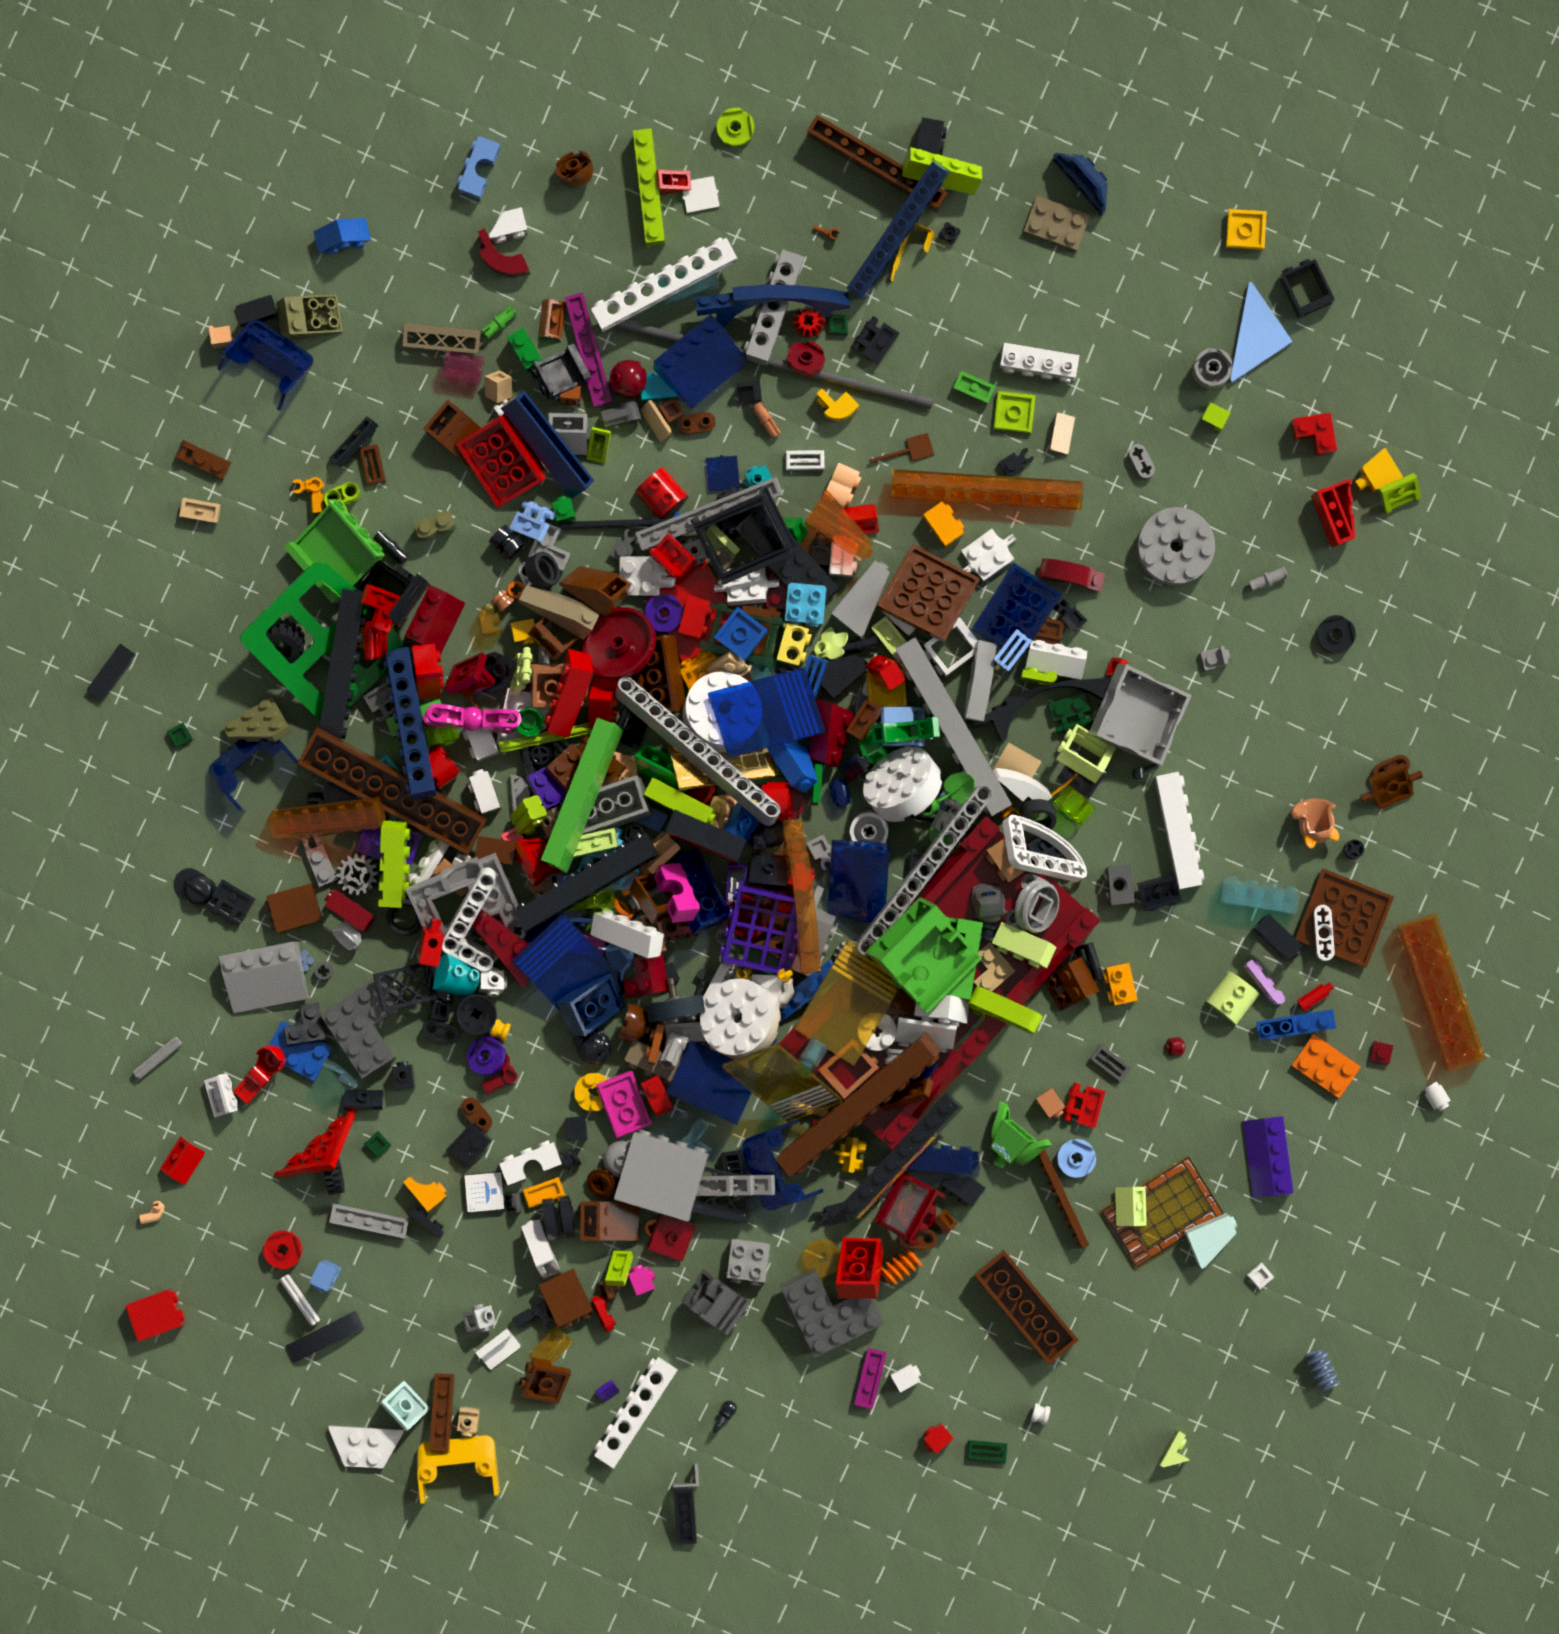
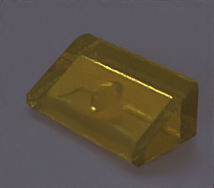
M557 1326L534 1348L531 1354L535 1358L550 1360L551 1364H553L574 1341Z

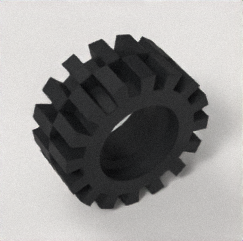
M338 1159L335 1169L323 1171L328 1195L345 1193L342 1167Z

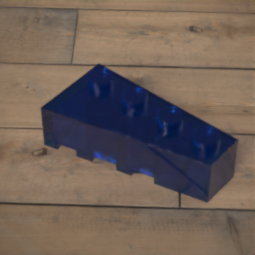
M698 847L681 853L673 863L681 864L686 872L688 883L693 889L694 897L699 903V912L695 919L688 921L691 934L694 935L724 923L728 919L729 908Z
M929 1144L908 1166L907 1170L979 1175L981 1152L971 1151L972 1147L960 1146V1150H952L953 1146L941 1145V1149L934 1148V1144Z

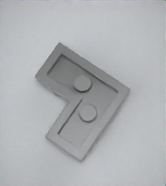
M549 524L550 526L542 542L534 541L528 557L538 552H546L555 559L560 571L564 572L571 553L554 546L561 528Z

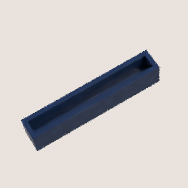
M524 390L508 400L500 408L571 499L585 491L594 482L591 475Z

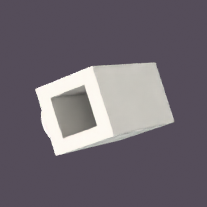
M483 769L473 772V776L469 777L471 782H468L471 794L475 792L477 800L474 803L477 812L481 811L484 815L501 809L489 772H484Z

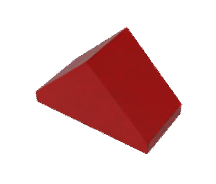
M656 170L658 190L663 195L692 190L690 171Z

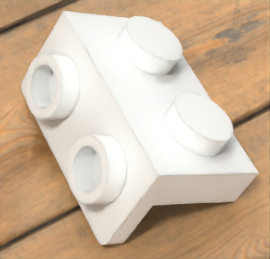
M227 1074L204 1080L214 1117L238 1111L237 1100L231 1089L232 1082Z

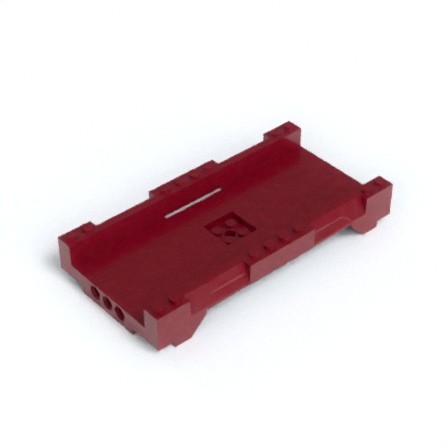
M986 816L929 879L906 910L921 897L936 905L946 917L979 922L977 918H973V914H975L972 907L973 886L983 883H999L1004 893L1005 910L1008 913L1011 909H1015L1018 896L1023 890L1021 881L1025 875L1033 874L1052 884L1059 896V909L1056 918L1042 932L1032 933L1027 931V933L1057 947L1047 968L1043 966L1036 968L1028 964L1029 960L1024 959L1022 962L1012 957L1013 953L1008 952L1006 955L999 951L1015 972L992 992L998 995L1005 992L1007 993L1005 998L1024 1006L1029 997L1101 920L1087 907L1084 908L1050 876L1025 871L1008 883L1006 880L1002 881L997 874L999 870L995 864L991 865L986 858V855H988L986 851L1003 840L1005 836L999 831L1000 828ZM1038 898L1032 911V916H1036L1043 898ZM1004 915L1003 920H999L992 925L999 927L1001 922L1007 924L1006 915ZM980 939L978 952L990 941ZM869 945L864 949V953L869 949ZM864 956L870 961L874 962L870 956ZM859 957L856 958V959H858L859 961H861V962H863L864 964H866L867 966H869V967H871L872 969H874V966L870 965V964L867 963L866 961L862 960V959L859 958ZM855 961L853 962V964H855L856 966L870 974L871 971L867 970ZM981 961L976 964L974 981L988 970ZM849 967L892 995H907L901 988L894 987L875 974L872 976L892 987L896 992H891L855 968ZM847 970L845 971V973L852 976L861 983L865 984L877 993L884 994L876 988L869 985L868 983L864 982L860 978L856 977L852 973L848 972ZM877 970V972H879L880 974L894 982V980L890 976L886 975L880 970ZM844 975L833 984L777 1045L816 1082L823 1086L827 1092H830L834 1098H837L839 1103L844 1098L818 1071L834 1055L828 1053L817 1041L819 1038L817 1034L824 1027L827 1029L831 1027L843 1039L842 1042L845 1045L852 1039L856 1042L859 1039L857 1034L858 1025L862 1018L869 1014L838 1012L839 992H868V990ZM973 981L972 994H973V992H974V990H975V988H976V985H975L974 981ZM970 1008L967 1024L959 1023V1026H957L953 1047L981 1018L973 1013ZM898 1015L893 1021L897 1028L898 1018L919 1021L922 1018L914 1015ZM988 1015L956 1051L948 1049V1053L939 1052V1058L929 1068L925 1066V1069L916 1079H909V1083L926 1078L933 1081L929 1098L887 1111L880 1106L871 1116L866 1114L867 1117L863 1120L862 1124L893 1150L961 1072L976 1059L1005 1027L1006 1023ZM933 1019V1023H939L938 1019ZM875 1026V1029L871 1030V1032L874 1033L876 1037H879V1034L882 1033V1029H879L878 1026ZM894 1040L886 1049L905 1050L907 1047L898 1046L899 1042ZM852 1046L827 1069L847 1090L872 1067ZM865 1048L863 1050L868 1056L872 1054L879 1062L877 1066L879 1068L857 1088L887 1065L884 1064V1060L887 1058L885 1049L872 1051Z

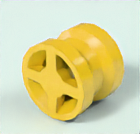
M496 1019L490 1037L500 1038V1041L505 1042L511 1024H504L501 1020Z

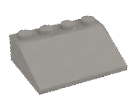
M289 942L219 956L222 975L233 1013L309 999L299 942Z

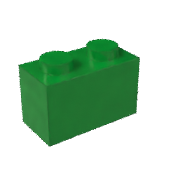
M524 327L507 336L527 373L531 372L530 369L533 361L537 360L539 362L542 358Z

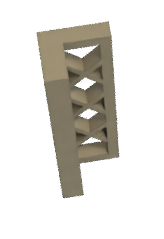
M405 323L403 347L479 354L482 332L481 330ZM408 332H416L421 339L415 344L407 343ZM429 334H435L440 341L435 345H429L425 338ZM448 336H454L458 343L454 347H448L443 340ZM468 337L476 338L475 349H467L462 342ZM460 344H461L462 347H463V348H456V347H457L458 345H460Z

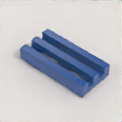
M809 655L801 680L803 685H805L812 661L814 660L815 663L805 691L807 695L815 698L828 661ZM820 662L822 666L812 692L810 689Z

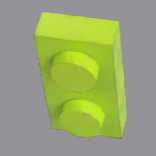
M613 1251L605 1278L606 1285L625 1286L633 1260L632 1251Z

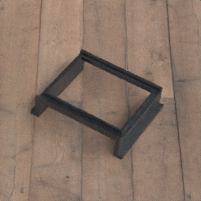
M767 486L760 489L759 495L703 520H699L698 517L691 519V523L723 585L791 556L793 548L797 547ZM761 503L783 547L726 572L704 528Z

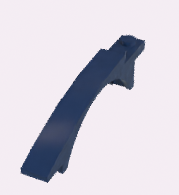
M801 285L732 287L733 293L695 297L697 316L716 314L718 330H723L742 311L765 302H799L817 309L826 317L832 316L831 311L850 308L848 292Z

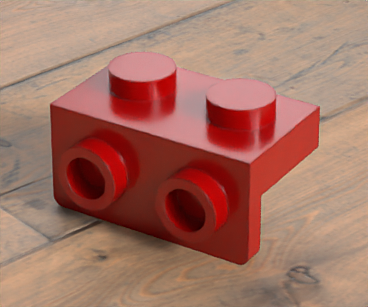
M666 534L656 548L649 550L652 559L665 568V572L671 577H682L696 560L671 534Z

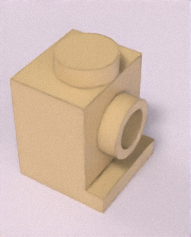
M460 1407L457 1431H461V1435L472 1436L473 1433H477L480 1409ZM465 1419L471 1420L470 1426L465 1425Z

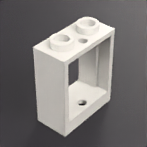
M961 618L957 620L953 629L956 628L972 648V651L947 669L931 648L939 640L933 637L923 645L928 660L932 659L936 664L934 668L940 676L944 674L947 677L975 656L976 642L978 640Z

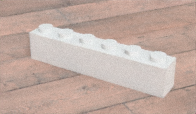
M1179 772L1156 776L1155 783L1178 890L1200 886L1202 881H1204L1203 870H1199L1198 862L1201 860L1199 851H1195L1194 843H1197L1195 832H1191L1190 828L1193 821L1191 813H1187L1186 809L1189 802L1187 794H1183L1182 787H1185L1183 775L1180 776Z

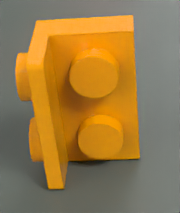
M712 650L702 651L698 654V657L681 662V675L689 691L700 678L711 673L707 670L709 663L716 660Z

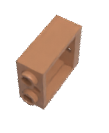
M852 1039L818 1070L844 1099L879 1068L877 1066L879 1063L872 1054L868 1056L863 1051L866 1047L859 1039L856 1042ZM853 1046L872 1068L846 1090L827 1068Z

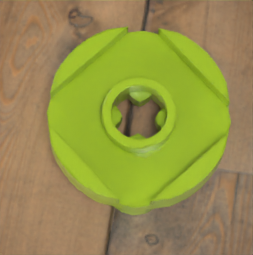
M741 108L725 110L717 121V134L725 145L739 147L749 142L753 136V118ZM733 123H737L738 126H741V128L738 129V132H734V130L730 129V127L733 126Z

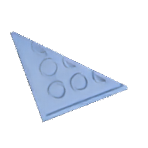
M1252 282L1248 284L1230 377L1231 383L1293 342Z

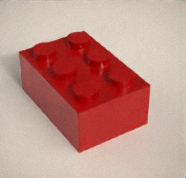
M881 1238L842 1239L836 1278L839 1298L877 1299L884 1254Z

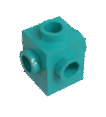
M766 465L759 468L754 466L747 470V474H745L746 480L743 482L746 488L772 479V476Z

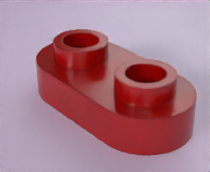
M598 1295L590 1298L606 1333L613 1331L616 1323L611 1314L608 1315L605 1309L607 1308L605 1299L603 1297L600 1298Z

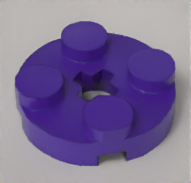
M662 594L650 599L645 608V616L651 621L655 631L668 633L680 625L683 608L677 598L669 594ZM666 608L668 609L667 613L670 615L663 619L659 611Z
M489 1036L473 1041L467 1051L470 1068L480 1075H495L505 1061L506 1049L498 1040ZM489 1051L490 1057L489 1059L484 1061V1057L482 1055L483 1053H487Z

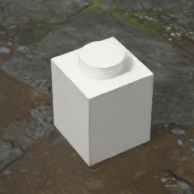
M910 1363L890 1375L898 1390L902 1392L920 1382L918 1377L921 1376V1373L916 1365L912 1367Z

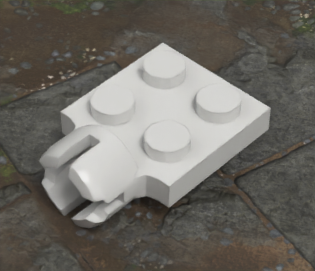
M620 557V576L632 584L627 595L658 596L660 588L675 586L676 577H666L669 575L665 572V568L655 562L652 557Z

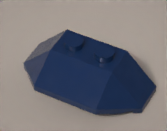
M1055 153L1052 160L1101 216L1104 215L1108 187L1106 176L1101 171L1097 172L1094 168L1095 164L1089 157L1085 158L1084 155Z

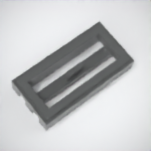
M1102 1044L1099 1045L1089 1058V1060L1119 1083L1132 1068ZM1103 1050L1126 1069L1123 1071L1099 1052ZM1096 1056L1121 1074L1120 1077L1096 1060Z

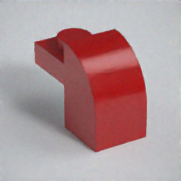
M659 1075L641 1082L656 1117L674 1109Z

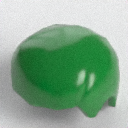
M525 708L519 711L522 720L520 725L515 728L517 732L525 737L538 735L543 727L542 715L538 710L532 708Z

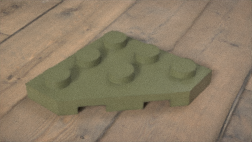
M272 696L262 700L258 705L245 711L242 715L223 726L231 742H238L239 739H246L247 742H260L261 739L276 742L291 732Z

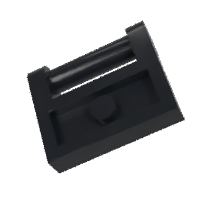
M1077 750L1074 751V753H1076V754H1078L1079 756L1083 757L1082 755H1080L1081 752H1079V751H1077ZM1065 765L1057 779L1066 783L1075 774H1078L1067 785L1090 799L1108 770L1105 769L1098 781L1094 783Z

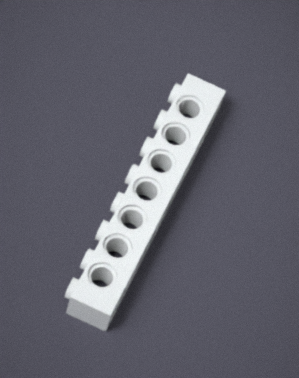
M722 238L716 239L712 242V246L708 248L701 247L696 250L695 255L680 258L674 266H671V264L661 269L662 272L646 276L644 278L645 281L629 285L627 287L628 290L622 293L620 291L615 292L610 296L611 299L605 302L603 300L596 302L591 311L602 332L736 263L738 261L737 256L727 238L723 240ZM711 253H718L720 255L716 261L710 260L709 256ZM694 262H701L703 264L702 268L699 270L693 269L692 265ZM679 270H682L686 273L685 277L682 279H678L675 276L676 272ZM662 279L669 281L668 286L665 288L658 285ZM649 288L652 290V293L646 297L641 294L642 290ZM633 297L635 302L633 305H626L624 303L625 299ZM616 306L618 311L615 314L608 313V308Z

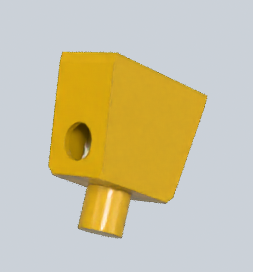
M1384 448L1360 469L1362 477L1357 479L1355 484L1360 491L1369 486L1374 493L1379 491V488L1399 480L1403 476L1386 448Z

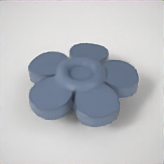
M307 950L301 951L304 972L309 970L308 965L314 963V958L308 957L309 952Z

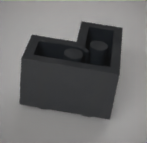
M922 117L916 149L942 156L945 142L941 141V139L946 138L947 127H944L945 121Z

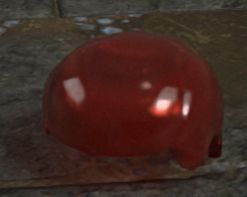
M788 885L787 890H772L775 893L798 897L794 888ZM769 897L770 906L773 909L775 898ZM779 899L777 912L791 914L793 902Z

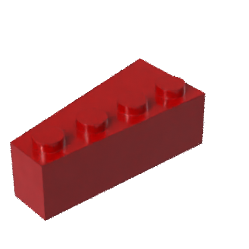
M568 649L554 697L551 699L550 711L544 719L547 733L570 737L593 675L590 654Z

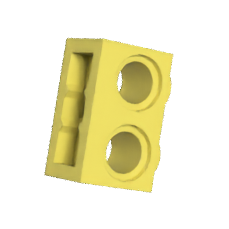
M790 623L786 624L777 662L799 667L800 663L804 664L806 653L803 652L804 646H809L812 635L808 634V628ZM800 632L803 638L800 641H794L792 634ZM794 650L798 656L796 659L790 660L786 655L787 652Z

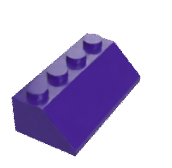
M1278 1116L1243 1121L1253 1198L1294 1193L1284 1117Z

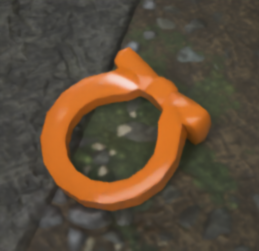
M619 897L613 899V905L621 915L627 916L628 920H630L637 910L631 911ZM619 903L625 908L626 911H624V910L621 908V906L619 905Z

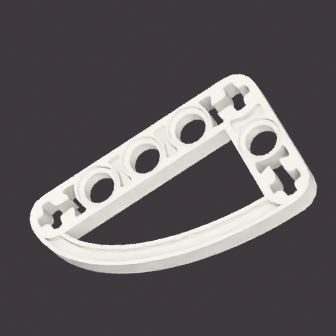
M1010 815L1003 821L1008 860L1014 868L1079 882L1086 877L1087 870L1082 858L1060 835L1035 821L1017 815ZM1023 830L1049 842L1068 860L1027 851ZM1013 838L1017 841L1018 845L1014 843ZM1030 858L1035 862L1036 866L1032 864ZM1045 862L1049 864L1051 869L1046 866ZM1060 865L1065 869V872L1062 871Z

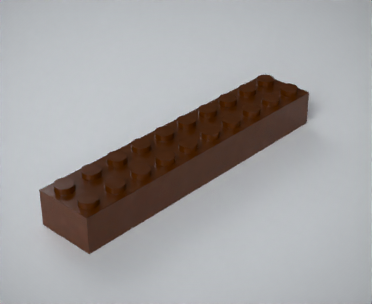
M316 727L297 764L467 855L487 820L481 814L436 791L437 796L414 800L412 795H408L406 783H409L408 776L405 777L404 773L318 727Z
M927 1032L924 1033L783 1149L775 1160L789 1177L794 1173L799 1175L809 1165L808 1162L812 1164L820 1157L823 1149L827 1152L838 1141L837 1138L843 1139L852 1129L851 1126L856 1128L867 1117L866 1114L871 1116L881 1106V1102L883 1104L888 1102L896 1093L895 1090L900 1092L910 1082V1078L912 1080L916 1079L925 1069V1066L927 1068L932 1066L939 1058L938 1053L941 1051L939 1046Z

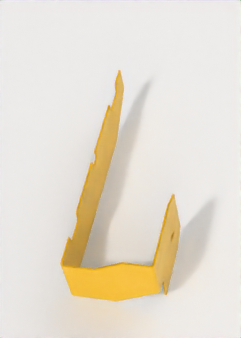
M915 224L914 227L928 232L923 248L927 253L935 234L932 230ZM908 236L900 246L893 265L892 282L902 258L901 255L906 247Z

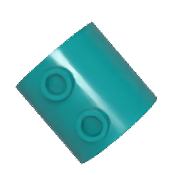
M441 951L439 965L436 967L433 989L460 997H467L473 994L480 981V970Z

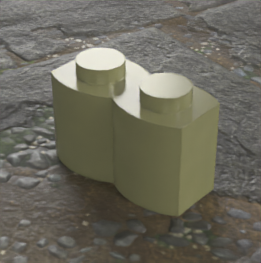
M441 511L432 518H422L414 524L420 540H430L438 533H449L456 528L450 511Z

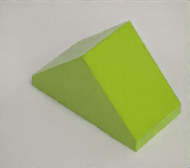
M592 427L587 460L605 464L612 437L611 431Z

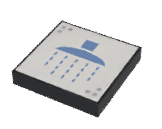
M502 1171L463 1175L467 1213L506 1210Z

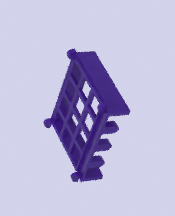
M740 880L738 889L735 888L733 892L734 908L730 907L728 918L731 919L730 926H726L724 931V937L727 938L726 943L721 945L719 956H722L721 963L725 964L727 962L776 974L781 969H785V972L791 970L796 944L799 940V931L804 918L805 905L808 903L807 899H803L804 894H800L798 898L744 886V881ZM743 891L757 894L755 906L741 903ZM761 895L775 898L773 910L759 907ZM779 899L793 902L791 914L777 912ZM740 907L754 910L751 924L737 921ZM757 912L772 914L769 928L755 925ZM775 916L789 918L786 932L772 929ZM736 925L750 928L747 942L733 939ZM753 929L767 932L764 946L750 943ZM771 933L785 936L782 950L768 947ZM731 943L745 946L743 959L728 957ZM749 947L763 950L760 963L746 961ZM767 951L781 954L778 968L764 965Z

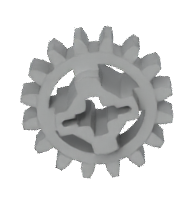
M355 854L353 859L348 855L347 862L341 861L343 867H337L341 871V873L336 874V877L341 878L338 884H344L342 890L349 889V894L351 895L354 891H356L357 896H360V891L367 894V888L373 889L372 882L377 883L374 876H377L378 872L373 871L377 866L370 865L372 859L365 861V855L359 858L358 854ZM356 862H362L366 867H358ZM349 866L350 871L348 875L345 876V870ZM354 868L358 872H362L360 874V881L355 877L353 878V875H355ZM370 873V878L368 882L365 883L364 880L366 878V875ZM356 882L359 887H352L348 883Z

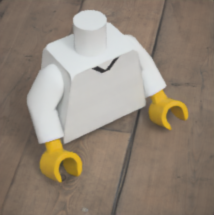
M740 967L737 970L738 978L750 980L767 989L776 999L779 1009H785L794 995L793 978H790L793 975L791 970L785 972V969H781L777 976L752 974V977L749 976L751 973L749 967H745L743 970Z

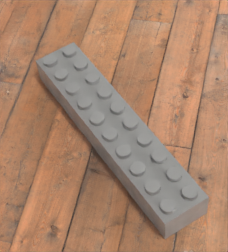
M913 638L896 648L897 653L894 656L899 664L903 663L906 670L904 673L908 680H913L916 684V687L913 689L919 698H924L926 703L923 706L928 715L932 713L934 717H938L939 731L942 729L945 735L942 739L948 748L950 746L955 752L952 754L957 765L961 763L964 768L961 772L974 777L975 787L985 785L991 789L992 797L983 808L986 815L990 813L993 816L1012 805L917 639ZM980 789L978 797L980 796L982 800L985 799L986 793Z

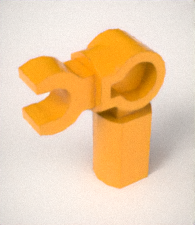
M317 477L308 479L305 482L299 479L293 480L294 484H300V489L293 490V493L299 495L304 491H307V493L312 492V514H320L324 510V496L321 494L324 490V482Z

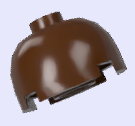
M579 151L576 154L569 152L556 163L557 169L555 173L558 179L569 188L583 187L593 177L594 166L592 160L584 151Z
M630 1003L618 1039L632 1043L641 1040L644 1034H649L652 1024L648 1023L647 1011L644 1008Z

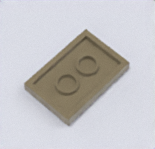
M1036 196L1024 233L1077 252L1090 215Z

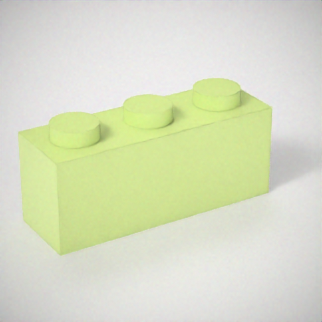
M1001 922L992 941L998 947V951L1006 955L1008 952L1013 953L1012 957L1022 962L1024 959L1029 960L1028 964L1039 968V966L1047 968L1057 948L1043 939Z

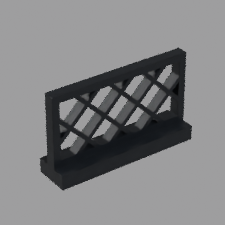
M708 1167L704 1168V1172L708 1171L712 1176H715L714 1173L720 1174L719 1176L741 1175ZM738 1195L732 1200L729 1196H725L729 1202L723 1206H719L714 1200L717 1196H709L710 1198L704 1202H700L697 1197L695 1198L696 1201L694 1202L692 1212L748 1223V1212L752 1195H747V1198L744 1195ZM741 1196L745 1201L744 1211L736 1209L733 1204Z

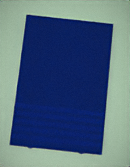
M805 667L707 693L728 758L826 732Z
M563 913L512 959L514 964L558 1010L559 1007L556 1002L562 997L608 973L612 975L620 995L625 992L623 981L620 979V973Z

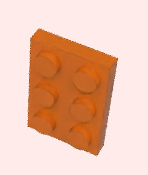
M1312 1034L1291 1064L1292 1067L1338 1099L1361 1068L1315 1034Z

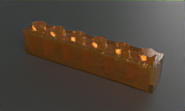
M380 798L274 809L271 811L267 822L273 839L284 840L290 837L302 838L308 835L320 836L325 833L338 834L343 831L377 829L382 826L386 816Z

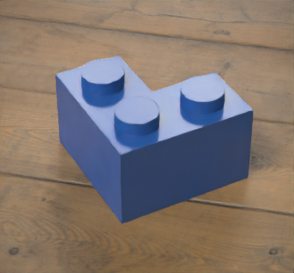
M365 218L336 219L313 232L318 252L327 253L328 256L338 253V250L346 249L350 246H353V249L362 248L364 243L371 240Z

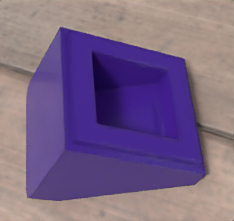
M610 1380L598 1388L596 1393L606 1402L619 1393V1389L614 1381Z

